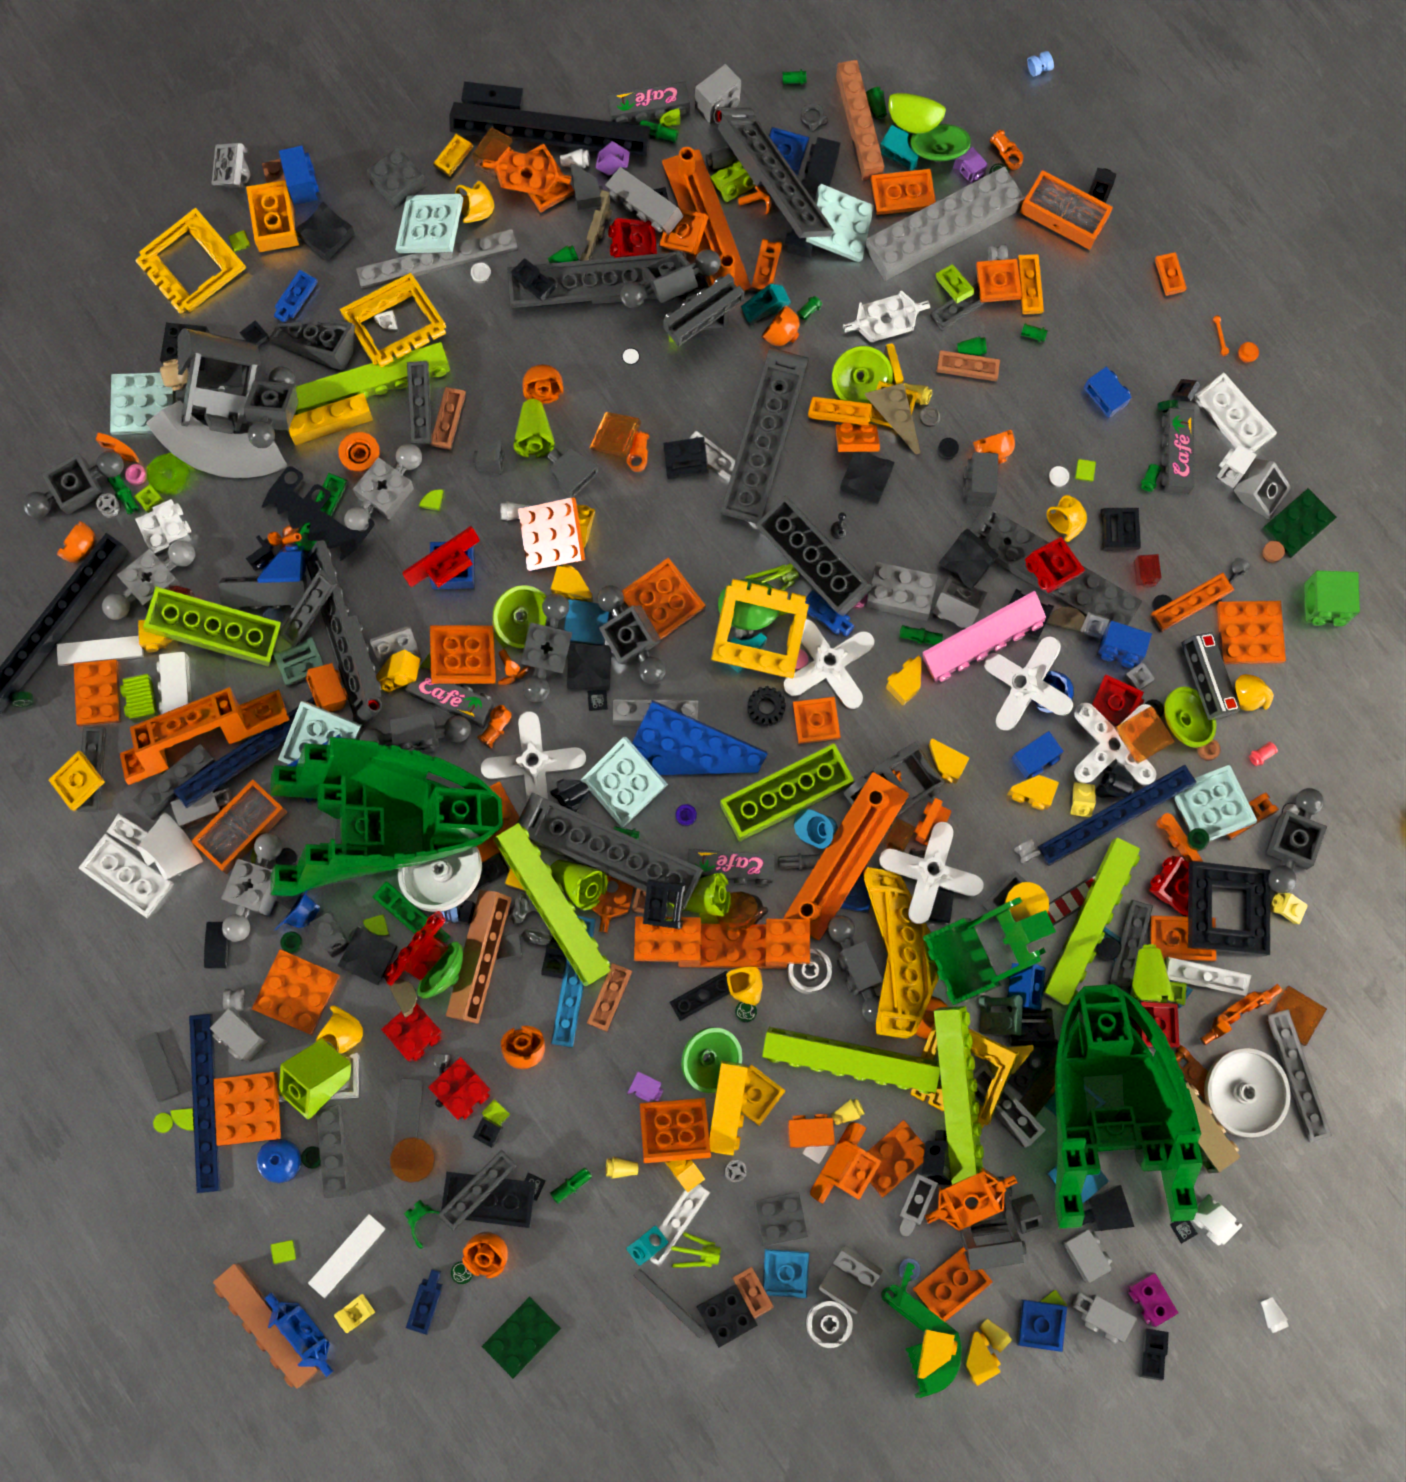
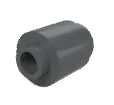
M728 146L709 149L708 154H705L707 166H711L712 169L727 167L736 161L734 152Z

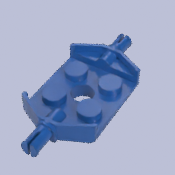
M270 1293L264 1298L273 1311L268 1328H271L274 1324L278 1327L281 1334L285 1336L294 1350L303 1359L298 1364L299 1367H319L325 1377H328L334 1371L325 1361L330 1342L299 1303H284L283 1301L280 1303L273 1293Z

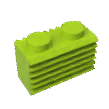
M147 673L123 678V685L120 686L123 698L126 697L127 705H124L125 716L133 723L146 721L158 716L152 677Z

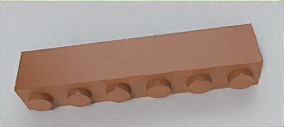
M852 60L838 63L836 77L862 180H871V175L883 174L884 163L858 61Z
M479 890L463 949L462 967L458 974L459 979L453 986L446 1012L447 1017L479 1024L512 897L499 892Z
M239 1263L233 1264L213 1281L216 1286L214 1288L215 1292L220 1298H226L229 1302V1310L235 1316L239 1315L244 1321L242 1323L243 1328L249 1334L253 1333L258 1339L255 1341L257 1346L263 1352L267 1351L271 1356L270 1362L277 1370L280 1368L284 1372L285 1376L283 1378L291 1388L293 1386L296 1389L300 1388L320 1371L319 1367L316 1366L299 1367L298 1364L303 1359L294 1350L285 1336L281 1334L278 1327L274 1324L271 1328H268L271 1313L273 1312L272 1308Z

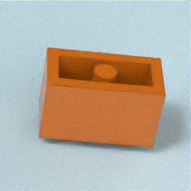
M330 663L308 669L306 680L316 706L329 712L344 709L346 700H348V694L346 689L341 687L340 673L334 669L333 664Z
M827 1114L814 1115L815 1119H806V1115L792 1116L793 1120L788 1121L789 1148L834 1146L833 1118H828Z

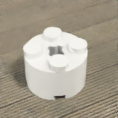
M810 948V964H789L787 970L789 982L797 991L807 995L820 992L826 987L832 975V965L829 957L821 950ZM805 967H808L809 969L813 967L815 969L813 972V976L811 974H805Z
M1208 1194L1197 1205V1213L1194 1220L1191 1221L1201 1229L1205 1227L1209 1231L1206 1235L1218 1246L1221 1243L1225 1245L1242 1227V1224L1239 1222L1235 1224L1237 1219L1222 1204L1215 1200L1210 1201L1213 1196Z
M824 1300L816 1303L809 1310L806 1318V1328L809 1336L817 1344L826 1348H835L849 1338L853 1328V1321L849 1311L843 1305L836 1301ZM831 1317V1321L835 1322V1326H831L830 1330H827L823 1323Z

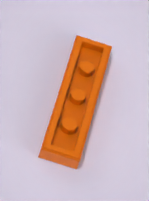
M1222 572L1153 611L1151 616L1161 632L1230 594L1234 591V588Z

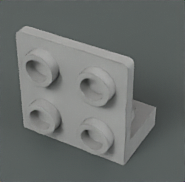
M845 1245L833 1261L819 1290L854 1314H857L870 1289L883 1270Z

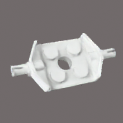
M902 290L898 295L864 305L860 302L857 319L854 322L843 324V329L845 333L857 330L871 343L914 331L917 314H919V311L930 309V303L928 300L915 303ZM882 316H889L892 321L890 323H883L880 318Z

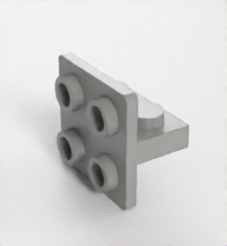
M410 626L370 640L380 668L383 667L391 655L404 649L420 658V661L422 660Z

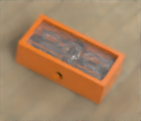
M1042 170L1023 201L1020 213L1090 250L1107 222L1113 207Z
M252 779L191 842L220 870L228 874L234 868L237 858L242 860L254 847L256 839L260 835L268 833L288 812Z

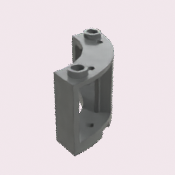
M916 742L901 749L896 755L890 759L887 758L873 768L876 774L906 791L891 770L905 761L925 788V791L913 798L910 795L908 796L896 818L927 796H930V798L936 796L941 792L940 787L946 783ZM874 770L864 777L862 776L843 792L851 805H853Z
M1003 1176L997 1177L999 1180L1005 1179ZM1011 1186L1006 1188L1004 1194L1006 1218L977 1222L959 1231L961 1243H963L965 1250H967L964 1251L971 1271L1024 1263L1023 1255L1027 1254L1024 1241H1021L1015 1225L1010 1197L1012 1196ZM1009 1232L1012 1241L976 1246L973 1237Z

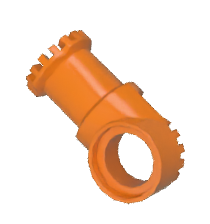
M1003 129L998 130L996 135L993 134L994 136L990 138L989 142L998 148L1008 169H1019L1023 163L1022 152L1014 142H1011L1005 136ZM1016 156L1019 158V162L1013 164L1009 161V158Z
M634 431L631 433L633 442L630 454L627 457V464L632 471L639 472L647 466L648 450L646 446L649 434L647 432L642 433L640 431L639 433V431ZM635 457L642 458V463L638 466H633L631 463Z
M504 705L496 706L490 714L489 726L481 735L477 736V739L484 745L486 743V746L492 749L496 739L504 734L502 729L510 722L512 713Z

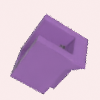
M611 141L598 153L596 169L610 176L619 167H628L630 152Z
M971 147L965 154L955 159L953 169H959L963 176L972 183L986 175L985 172L988 164L974 147Z
M637 1072L627 1095L636 1093L635 1096L647 1102H650V1100L659 1101L664 1089L660 1088L661 1082Z

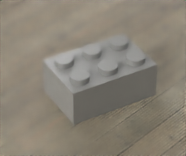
M876 562L871 581L873 588L869 591L866 608L927 621L938 575Z

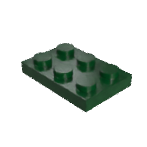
M1307 488L1262 529L1273 541L1281 543L1285 553L1292 558L1337 517Z
M529 1296L481 1347L514 1379L560 1331L561 1327Z

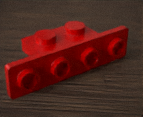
M472 526L468 527L404 570L402 575L408 585L413 587L429 576L439 588L473 565L464 552L480 541Z
M441 911L435 912V914L427 919L424 927L414 934L412 941L400 951L398 958L393 964L387 966L384 977L388 985L392 986L404 970L417 979L422 980L448 950L447 944L434 936L446 921Z

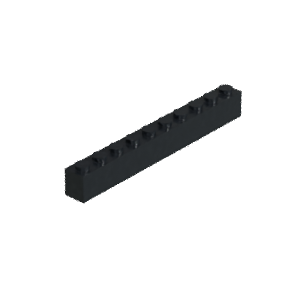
M459 102L453 103L449 114L450 132L598 151H601L613 141L629 151L630 155L646 157L650 144L651 126Z
M105 533L1 664L0 715L11 702V695L20 691L128 554L127 548L108 533Z

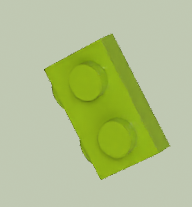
M739 160L710 176L712 184L721 191L725 202H729L756 186Z

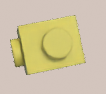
M1074 782L1072 787L1073 804L1070 814L1091 817L1096 804L1095 785Z
M1276 892L1270 904V912L1281 914L1292 923L1300 924L1308 905L1291 893L1282 894Z
M361 1294L342 1310L334 1314V1317L344 1332L348 1333L372 1316L375 1311L365 1296Z

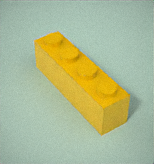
M362 393L294 415L289 433L296 446L373 421V417L366 397Z
M721 1060L709 1134L711 1152L734 1156V1150H739L741 1137L737 1136L738 1128L743 1127L744 1115L740 1113L741 1107L746 1106L748 1093H744L745 1084L750 1083L751 1071H747L748 1065Z

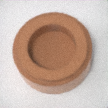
M1277 541L1268 542L1262 550L1264 559L1270 563L1280 561L1285 554L1283 545Z
M1214 739L1207 745L1198 747L1199 756L1207 761L1214 760L1221 751L1219 743Z

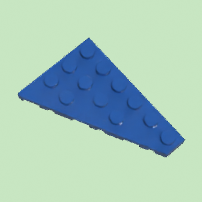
M654 700L651 701L631 742L659 775L758 773L768 755L765 750Z

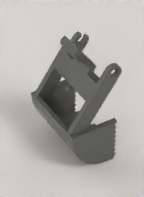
M186 328L182 329L177 339L178 375L184 373L189 363L190 367L181 415V426L188 427L193 408L205 411L204 418L211 431L240 434L242 423L247 424L244 406L254 383L255 374L261 367L260 352L257 344L251 341ZM201 357L241 364L242 384L244 386L242 396L224 393V386H220L217 391L196 387ZM229 415L233 416V421L229 420Z

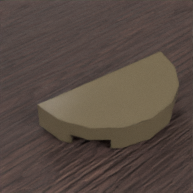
M1061 607L1049 616L1046 625L1080 631L1085 621V616L1075 608Z
M397 979L392 986H388L406 1018L413 1012L418 997L415 988L410 982Z

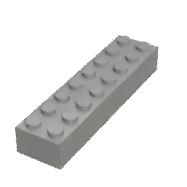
M1004 166L868 237L865 250L884 281H887L1020 211L1025 197Z

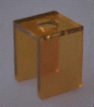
M490 128L473 153L475 167L497 179L498 177L494 169L482 167L484 158L493 161L498 160L503 152L512 144V138L494 128Z

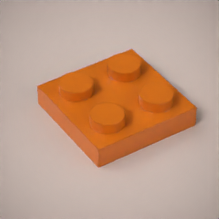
M679 209L683 214V218L669 235L663 232L659 245L662 248L696 255L709 216L699 212Z
M1017 259L980 261L976 263L981 303L1021 299L1022 293Z
M850 423L836 425L835 433L838 452H879L880 443L877 425L869 423V426L852 425Z
M835 697L795 701L792 703L798 744L838 740L841 738Z

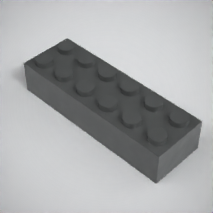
M784 496L756 524V527L841 616L844 617L873 588L788 497Z

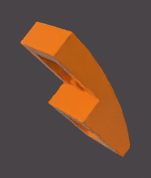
M98 432L96 441L101 447L114 450L125 461L139 463V458L130 447L114 437Z

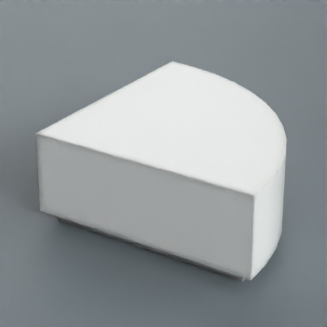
M393 310L374 316L375 322L383 330L389 332L398 331Z

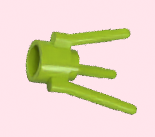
M789 563L747 575L745 579L776 573L760 580V583L763 584L779 577L782 583L786 582L779 590L785 591L788 587L795 584L794 579H797L799 574L797 569Z
M683 1232L682 1235L705 1245L702 1246V1250L677 1246L671 1247L673 1251L701 1255L700 1260H704L673 1263L671 1265L673 1268L712 1267V1264L718 1265L721 1247L715 1246V1242L706 1241L687 1232Z

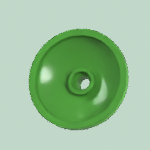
M939 124L929 132L922 134L913 133L911 137V148L916 154L924 159L937 162L959 158L969 150L971 145L970 135L964 129L950 124Z
M740 579L748 582L747 590H749L751 583L767 586V595H769L771 588H774L767 582L761 584L759 579ZM726 587L722 590L718 599V609L720 614ZM736 600L731 626L742 630L761 629L770 625L778 617L780 611Z
M457 941L447 945L448 950L426 976L420 980L417 989L418 996L423 999L431 998L444 992L449 986L455 985L458 981V974L462 967L463 948Z
M719 1027L705 1028L694 1034L686 1044L682 1055V1071L687 1082L698 1091L716 1093L721 1060L742 1064V1049L737 1038L731 1032ZM707 1054V1059L703 1060L704 1055Z

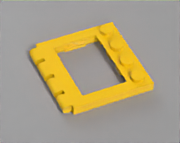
M196 207L139 252L141 256L136 259L138 265L144 272H147L148 277L156 286H159V290L171 301V304L180 314L186 310L189 313L246 269L243 262ZM187 231L193 235L222 270L199 286L198 290L191 295L157 256V254Z
M412 273L340 309L345 321L355 325L354 335L373 364H379L380 367L393 362V355L399 359L412 352L410 346H413L416 350L430 342L428 337L435 340L446 334L444 330L446 328L445 322ZM413 296L431 324L378 351L372 337L365 326L361 325V322Z
M733 578L731 586H726L711 660L793 679L809 607L808 604H805L806 596L791 593L788 600V591L771 588L769 595H767V586L751 583L749 590H747L748 582ZM736 600L794 614L793 624L790 626L786 645L788 646L786 655L727 642Z
M935 1022L921 1054L922 1058L934 1060L938 1051ZM968 1028L973 1040L971 1053L999 1067L985 1096L984 1105H979L978 1123L981 1124L983 1129L984 1125L988 1126L992 1120L1019 1053ZM938 1084L936 1093L931 1092V1094H924L919 1092L918 1089H912V1096L924 1102L930 1096L928 1104L944 1112L942 1085Z

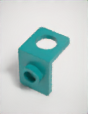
M653 1226L639 1239L629 1245L626 1250L638 1266H641L669 1242L659 1228ZM651 1234L659 1238V1246H654L650 1243L649 1237Z

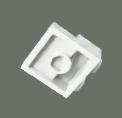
M172 499L153 507L154 511L135 519L148 548L156 556L168 551L170 545L175 541L191 540L189 533L192 530L188 522L183 521L180 516L184 513L179 503L175 504Z

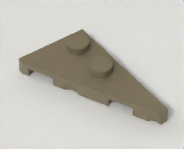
M602 190L600 193L601 209H595L586 238L588 243L584 253L582 252L580 261L591 259L599 238L602 239L606 229L604 225L606 221L611 219L613 210L610 207V193Z
M904 383L865 393L867 399L915 454H920L921 450Z

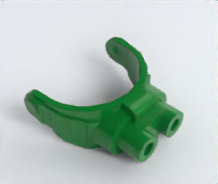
M420 1199L414 1204L415 1209H408L404 1215L407 1217V1223L411 1227L412 1237L418 1248L421 1249L423 1245L416 1236L417 1222L426 1214H439L440 1211L432 1209L428 1204L425 1205Z

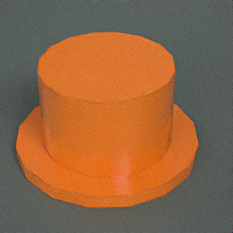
M354 432L347 435L341 441L338 449L342 464L349 470L356 472L368 471L380 455L376 439L364 432Z

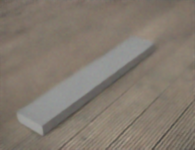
M1289 1009L1266 1015L1309 1142L1331 1137L1332 1134Z

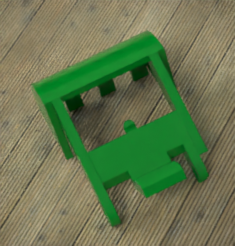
M1018 897L973 921L971 918H962L923 936L930 949L928 954L931 960H935L939 969L937 971L941 981L944 980L948 989L946 993L953 1005L1001 986L1000 981L1041 962L1040 955L1046 953L1044 947L1030 953L1027 944L1056 932L1046 910L1015 922L1010 909L1022 903L1021 897ZM997 916L1006 935L1003 943L1005 945L1010 944L1019 963L1018 966L998 976L975 929L976 926Z
M906 1263L900 1286L891 1285V1287L884 1288L881 1292L882 1300L921 1331L931 1330L955 1335L954 1341H957L956 1355H951V1360L924 1379L917 1378L923 1343L905 1348L909 1353L908 1357L912 1364L911 1368L914 1369L913 1374L916 1375L915 1379L918 1381L917 1385L920 1387L919 1392L914 1394L915 1398H922L944 1390L953 1382L960 1368L962 1348L959 1333L906 1292L908 1282L912 1280L910 1277L913 1275L912 1270L915 1269L913 1264ZM891 1291L893 1293V1297H891L889 1293L885 1292Z

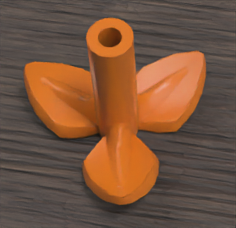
M755 186L758 192L738 198L740 206L763 199L766 202V214L770 211L772 201L764 186Z
M288 525L283 529L282 537L278 532H270L268 534V541L274 547L281 544V550L287 544L300 541L302 536L298 533L299 527L292 529Z
M505 649L499 651L498 654L505 665V672L508 676L499 680V685L515 683V678L522 679L528 674L531 669L530 666L520 670L519 665L510 659Z

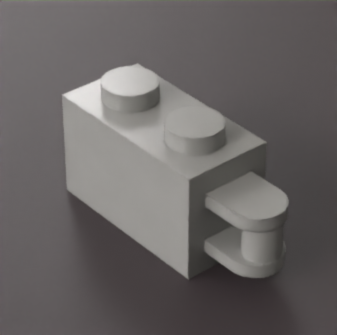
M227 788L217 792L213 790L188 808H185L178 797L170 803L178 826L184 830L213 819L233 798L230 789ZM223 796L224 801L219 802L218 798Z
M917 1174L899 1216L903 1219L899 1229L901 1235L908 1237L912 1234L915 1225H921L937 1187V1182Z
M1078 1292L1071 1307L1083 1313L1081 1319L1086 1322L1084 1326L1094 1332H1097L1098 1329L1106 1333L1105 1338L1115 1344L1118 1341L1125 1343L1137 1319L1097 1295H1092L1090 1299ZM1084 1300L1089 1302L1086 1309L1081 1308Z

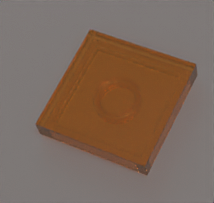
M605 412L590 448L593 451L626 457L642 421L636 417Z
M1152 706L1115 727L1116 732L1137 764L1175 742Z
M1287 986L1272 1013L1289 1009L1300 1044L1307 1046L1327 1008L1291 986Z

